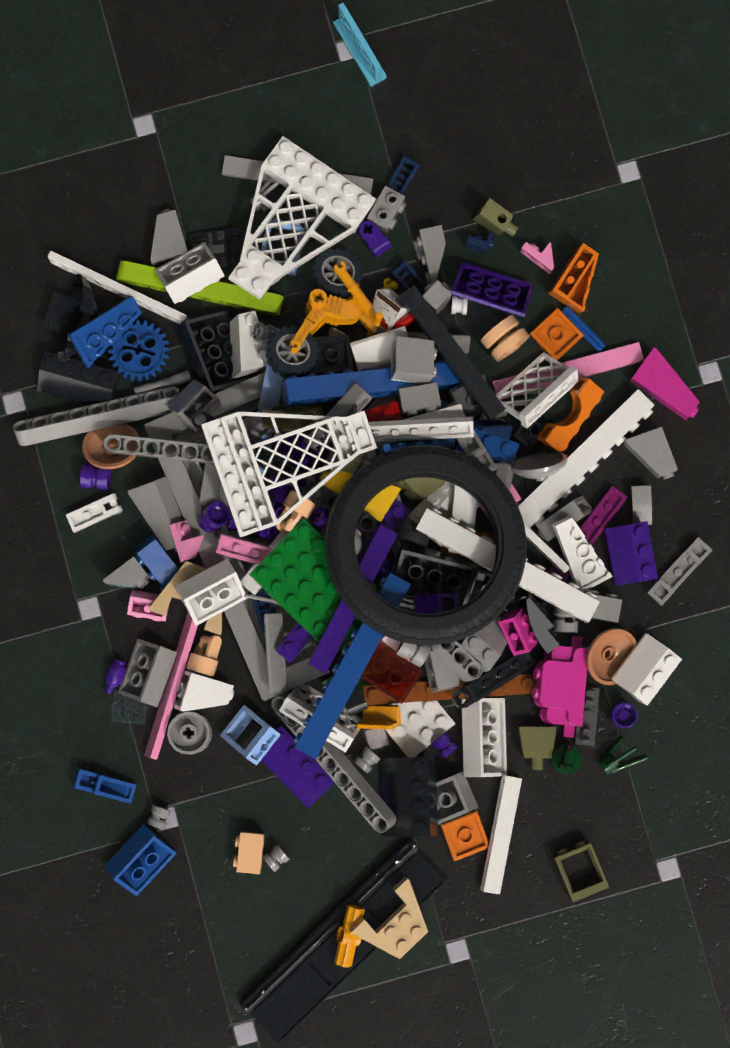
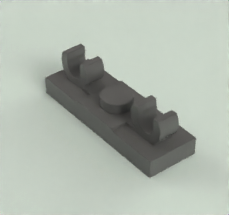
M585 688L582 727L576 726L575 744L595 746L600 688Z

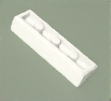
M455 485L452 518L459 521L458 525L463 528L468 526L475 529L477 501L468 492ZM448 548V552L456 553Z

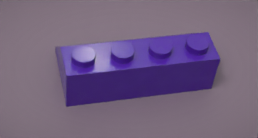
M280 726L276 731L281 735L261 760L309 808L335 782L315 759L295 749V738L283 726Z

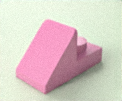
M526 242L521 248L520 253L548 274H551L554 269L551 242L542 253L539 252L540 249L536 245Z
M187 520L169 525L180 562L196 558L204 536L201 535L193 538Z

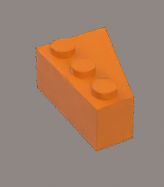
M584 243L579 245L548 294L564 305L569 306L577 314L584 312L599 253Z

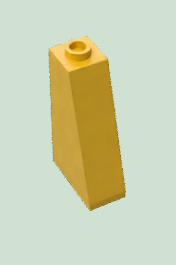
M331 469L323 471L319 479L322 481L331 473ZM338 471L323 486L339 494L343 486L354 474ZM393 485L388 486L368 503L364 511L372 515L376 521L381 522L401 488Z

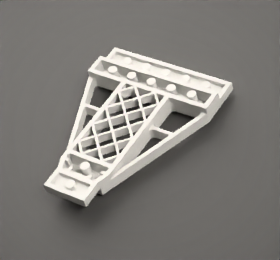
M282 136L261 166L240 262L229 276V280L261 300L270 286L278 282L283 276L352 233L355 234L377 199ZM264 173L287 188L276 203H272L259 194ZM299 198L301 206L291 207L289 199ZM303 199L310 203V205H304ZM286 200L288 208L280 209ZM257 201H260L269 207L271 211L256 232L251 234ZM315 208L316 217L306 218L305 210ZM302 210L303 219L293 220L292 212ZM289 212L290 221L280 222L279 214ZM276 215L277 223L269 224L272 218ZM326 215L348 229L330 241L315 232ZM315 221L309 229L307 222ZM304 223L306 231L296 233L294 224ZM292 225L293 233L283 235L281 226ZM278 227L280 235L270 237L268 228ZM265 229L266 237L259 238ZM300 235H304V237L298 244L297 237ZM294 237L295 246L285 247L284 239ZM310 237L324 244L297 262H293ZM281 239L282 248L272 249L271 241ZM268 241L269 250L260 251L258 243ZM287 251H293L290 257L288 258ZM283 252L285 261L276 262L273 254Z
M365 411L347 417L236 412L201 424L240 537L278 525L357 455L377 448ZM241 417H270L275 437L251 444ZM274 418L312 419L314 424L280 434ZM326 424L327 430L320 426ZM315 428L311 437L301 433ZM318 429L328 433L324 443L313 439ZM297 434L292 444L283 440V438ZM299 435L309 439L305 450L295 446ZM329 437L334 449L326 445ZM278 440L274 450L263 446ZM312 441L322 446L318 456L308 452ZM280 442L291 446L287 456L276 452ZM259 447L256 455H254L253 449ZM262 448L272 452L268 463L257 458ZM293 448L303 452L299 463L289 458ZM324 448L334 452L330 462L320 458ZM274 454L285 459L280 469L270 465ZM306 454L316 458L311 469L301 464ZM337 456L338 461L333 463L335 457ZM287 460L297 465L293 475L283 471ZM318 460L328 464L326 466L314 469ZM257 461L266 465L262 475ZM300 466L309 470L295 476ZM268 467L279 471L274 482L264 477ZM331 469L330 474L301 497L297 480ZM281 473L291 477L277 482ZM263 480L268 481L272 484L265 486ZM292 483L299 501L279 518H276L267 492L278 486Z

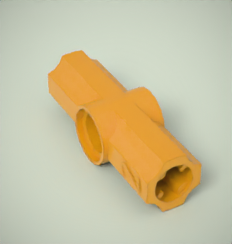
M347 905L343 926H340L337 931L338 947L334 960L336 965L348 968L352 966L356 946L361 943L362 938L354 935L349 929L363 918L365 911L363 907Z

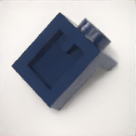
M490 231L487 241H484L482 237L473 235V237L468 236L465 248L487 254L488 249H493L496 240L492 238L494 232Z

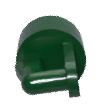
M561 745L553 751L551 763L559 773L573 774L580 768L582 757L575 747Z

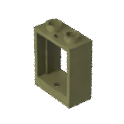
M283 402L263 409V413L324 416L323 405L317 404L285 407ZM263 417L264 429L274 430L270 417ZM274 418L278 430L291 432L314 424L312 419Z
M585 840L574 844L575 848L571 850L564 848L557 851V855L553 857L572 902L609 888L592 844L590 842L586 843ZM587 850L599 881L573 891L561 860Z

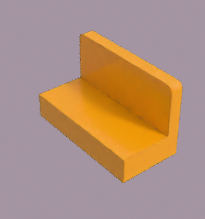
M367 705L368 709L363 710V721L357 724V728L390 730L401 725L400 705Z

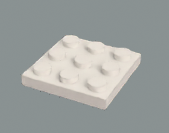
M437 700L387 704L400 705L401 725L385 730L407 757L417 756L455 725L454 721Z

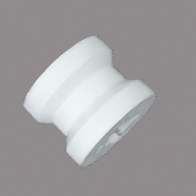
M452 295L451 314L461 313L466 315L468 299Z

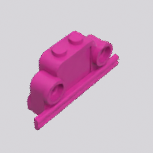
M571 636L570 647L558 646L549 654L545 651V660L540 661L533 672L535 687L532 689V698H534V703L541 707L539 717L545 724L563 725V737L574 738L575 726L582 727L587 676L586 659L588 649L582 648L583 637Z

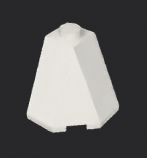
M184 670L177 693L178 701L175 700L174 708L184 712L227 705L229 700L233 698L234 685Z

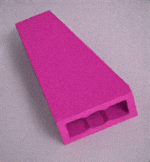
M654 347L630 382L684 420H687L689 417L693 418L699 410L697 408V405L700 403L699 400Z

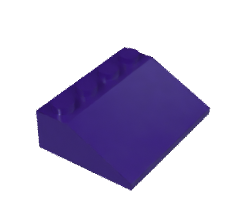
M462 262L450 294L525 317L534 284Z

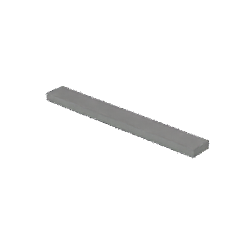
M225 155L222 175L258 181L264 161ZM263 174L262 182H276L267 174ZM340 174L371 195L372 178Z

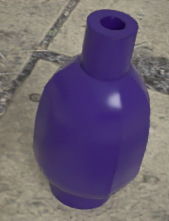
M115 658V661L110 663L105 676L107 686L104 692L112 694L114 687L121 684L127 670L125 667L126 662Z

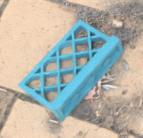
M344 3L338 5L339 19L334 21L333 24L369 86L372 87L386 79L387 76Z

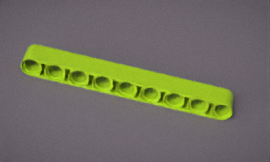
M120 261L116 276L117 281L167 292L155 271L156 267ZM220 281L211 283L200 292L188 296L194 299L272 316H280L284 299L281 295L266 292L262 299L259 300L238 285Z

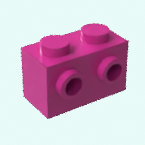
M524 608L508 611L498 621L513 656L530 652L539 642Z

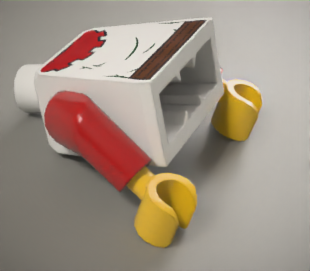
M390 278L384 280V287L377 289L375 295L371 298V304L376 313L380 312L383 314L380 325L377 326V335L403 326L406 327L414 321V318L398 298L399 295L394 292L398 288V283Z

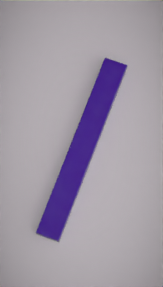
M379 525L359 564L370 586L397 536L396 532L383 525ZM342 599L308 665L323 673H327L355 618V615L349 610Z

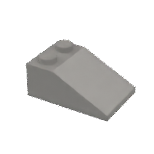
M500 616L482 630L457 641L480 664L482 673L491 670L507 644V640L498 623L501 619Z
M464 772L436 783L438 825L478 808L468 781L464 777Z

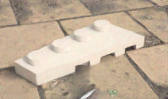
M568 516L552 524L565 561L570 568L569 572L574 584L580 587L579 591L585 592L613 577L605 568L602 560L596 555L591 544L587 542L585 535L572 517Z

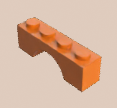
M580 376L578 378L579 382L570 389L572 409L568 417L560 423L553 424L547 422L536 437L550 450L561 454L568 447L572 437L578 433L579 427L584 420L590 416L591 410L600 402L604 391L589 378Z

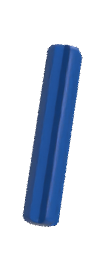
M569 306L562 309L561 312L584 335L583 337L598 352L605 347L606 344Z

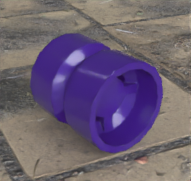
M83 463L80 474L81 488L90 489L95 485L97 489L109 490L111 469L96 468L92 464Z
M222 502L211 503L199 513V527L207 533L217 531L229 521L230 511Z
M619 703L611 708L610 720L614 726L629 728L636 723L638 713L633 705Z

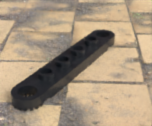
M538 642L534 646L540 647V654L538 656L534 653L535 648L527 653L515 656L512 654L493 666L490 671L482 673L478 679L472 680L455 690L452 695L453 704L458 708H468V706L481 700L534 666L537 662L543 660L545 650ZM461 693H464L466 696L463 704L458 700Z

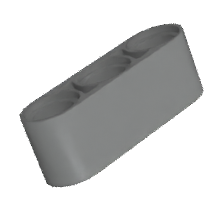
M457 641L446 643L445 648L441 644L432 645V650L462 681L470 682L481 676L482 667ZM454 654L459 657V662L455 660ZM468 668L472 670V676L468 673Z

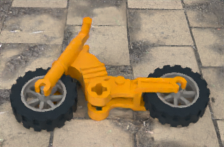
M340 248L335 250L328 249L316 258L312 268L311 279L314 280V287L318 289L310 293L305 307L307 316L300 329H297L295 326L290 328L283 327L280 331H275L274 335L270 337L266 348L267 363L275 373L278 372L280 374L279 376L289 377L296 375L299 378L303 377L304 374L308 375L311 369L313 370L318 359L319 348L316 346L317 342L312 338V335L325 323L334 324L335 326L352 325L360 320L368 330L366 338L376 334L377 326L380 325L383 314L380 312L376 313L371 302L359 288L363 279L362 264L349 251H342ZM324 268H327L330 272L324 273ZM286 342H290L289 347L285 344ZM279 346H281L286 351L278 352ZM304 349L306 354L300 353L301 350ZM297 357L304 358V361L299 362Z

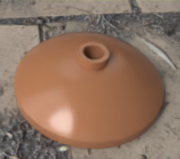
M126 423L89 431L83 440L84 456L89 463L102 469H116L125 466L136 456L111 453L105 448L104 440L107 436L113 434L139 437L137 431ZM112 439L109 442L110 449L118 447V440ZM132 441L128 445L129 451H135L138 448L136 441Z
M612 628L602 632L593 640L588 649L586 663L588 672L594 680L604 685L616 684L611 680V677L637 644L635 638L629 632L619 628Z

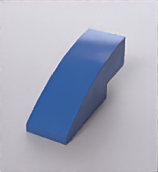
M77 767L72 787L131 804L136 784Z

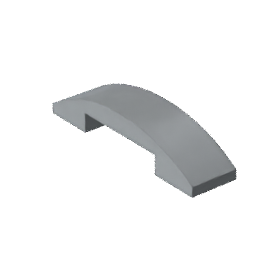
M698 537L647 593L662 606L692 571L710 554L712 549Z

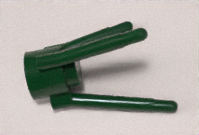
M621 737L601 756L602 760L599 763L608 775L611 772L614 774L619 770L648 759V756L618 766L620 760L637 750V747L634 746L617 758L614 755L610 756L624 740V737Z

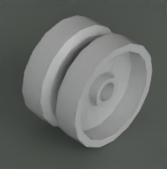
M184 712L172 719L168 726L167 736L174 750L181 754L191 755L203 751L209 745L212 738V728L205 716L196 712ZM189 729L194 731V735H191V737L187 735Z

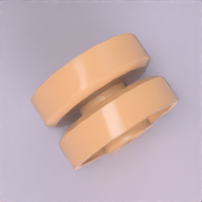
M514 315L507 317L493 327L480 341L486 349L496 346L491 353L496 362L515 352L530 336L524 328L514 331L519 324Z

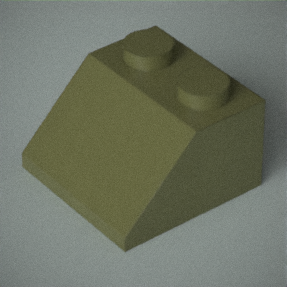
M422 477L406 479L395 483V485L399 486L404 491V495L410 500H422L442 487L446 482L436 478Z

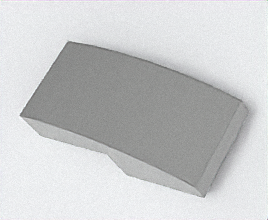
M651 485L632 486V523L647 521L648 525H652Z

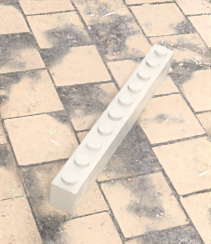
M639 389L567 458L568 462L561 470L549 476L518 506L523 522L529 528L533 524L539 525L545 519L542 515L547 511L551 513L558 506L556 502L561 497L565 499L572 492L570 488L574 484L578 486L586 479L583 475L588 470L592 473L599 466L597 462L601 458L605 460L613 452L611 448L615 444L619 446L626 439L624 435L628 431L633 433L640 426L637 422L642 417L646 420L653 413L651 409L654 404Z
M427 508L415 531L427 535L430 539L492 572L496 558V545L492 544V539L484 535L482 538L475 534L476 531L468 526L465 528L459 526V521L448 517V519L442 517V512L435 508H431V510ZM526 558L519 587L588 623L600 601L596 600L597 596L588 591L586 593L579 591L580 587L572 582L566 584L561 581V576L553 572L551 575L544 572V567L536 563L533 566L527 562L528 559Z

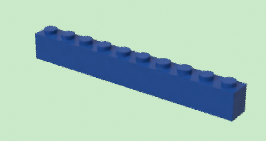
M443 360L434 362L437 372L430 383L437 382L438 391L449 390L461 383L446 362ZM383 366L377 370L365 368L358 372L346 370L338 374L327 372L319 376L316 374H308L305 377L299 378L296 375L289 376L284 380L281 387L285 407L339 402L354 384H358L372 398L397 396L398 390L401 388L425 384L391 380L390 366Z
M390 573L388 577L384 576L379 584V587L382 588L379 595L389 603L399 607L411 584ZM362 623L360 629L355 628L350 637L354 639L350 646L346 644L341 654L344 656L342 662H337L332 670V673L335 674L331 681L327 679L322 688L325 691L323 697H318L313 705V708L316 710L312 716L308 714L303 723L306 726L304 732H298L294 743H296L295 749L316 760L383 637L382 634Z

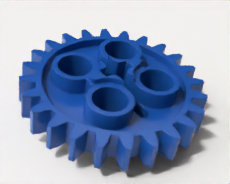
M137 320L136 325L132 323L118 336L115 342L110 344L113 349L108 350V353L114 356L110 357L109 360L111 362L116 361L112 366L113 368L119 367L117 372L119 374L124 372L123 377L125 379L131 375V381H134L136 377H138L139 382H142L143 377L149 381V375L152 374L156 378L155 372L162 373L160 367L167 366L164 359H170L165 354L170 352V348L165 346L169 344V341L164 340L166 337L165 333L160 334V327L154 330V323L148 327L146 320L143 325ZM136 336L137 340L135 343L129 344L128 338ZM149 340H154L155 346L147 348L146 343ZM127 346L135 350H139L141 347L144 352L156 353V355L152 356L144 352H140L138 355L136 351L123 349V347ZM126 354L133 356L130 362L123 361ZM149 358L151 363L149 366H142V360Z

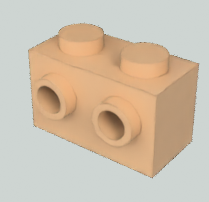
M241 831L240 836H236L235 847L239 848L238 855L234 856L233 867H237L236 872L261 873L264 833Z

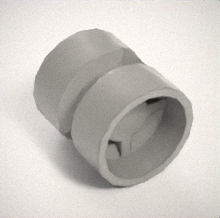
M554 606L556 619L553 620V631L578 633L577 617Z
M401 642L396 654L404 659L410 658L411 663L421 667L428 657L432 645H416Z

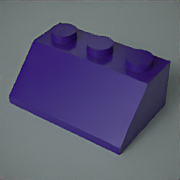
M647 521L604 529L614 585L658 578Z

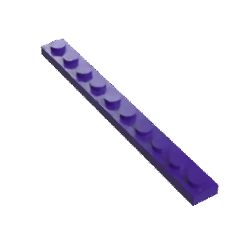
M395 500L382 521L376 524L375 529L362 542V549L357 556L359 564L379 525H383L395 532L396 528L411 513L398 500ZM298 623L276 652L289 663H292L312 636Z

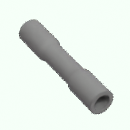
M187 370L172 375L169 378L134 387L135 394H141L178 386L192 380Z

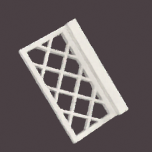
M543 352L496 396L499 400L505 396H511V401L503 402L500 400V402L505 407V411L519 419L521 425L527 429L579 382L578 371L573 366L568 368ZM544 360L550 363V366L539 367V364ZM562 370L564 372L562 375L553 376V371ZM551 371V376L540 377L539 372ZM529 373H537V378L526 379V376ZM551 382L550 386L540 388V383ZM538 383V388L527 389V384ZM524 384L523 390H513L516 385ZM538 393V397L535 399L527 400V394ZM525 395V400L514 401V396ZM525 405V408L520 413L514 409V406Z
M306 683L295 687L287 696L279 712L304 726L303 723L308 714L312 716L316 710L313 708L318 697L322 698L324 694ZM300 688H301L302 690L306 691L307 694L302 693L301 690H300ZM305 699H310L312 703H307ZM344 707L326 741L346 753L361 729L357 728V724L362 722L363 719L356 714L350 716L348 710ZM339 720H343L345 724H340Z

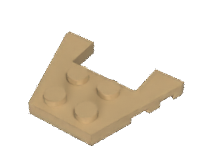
M185 561L150 606L149 611L165 616L171 598L181 600L175 586L207 570V568ZM222 612L208 619L204 630L221 635Z
M406 877L392 888L404 903L375 931L363 918L349 929L354 935L399 959L428 933L411 883Z

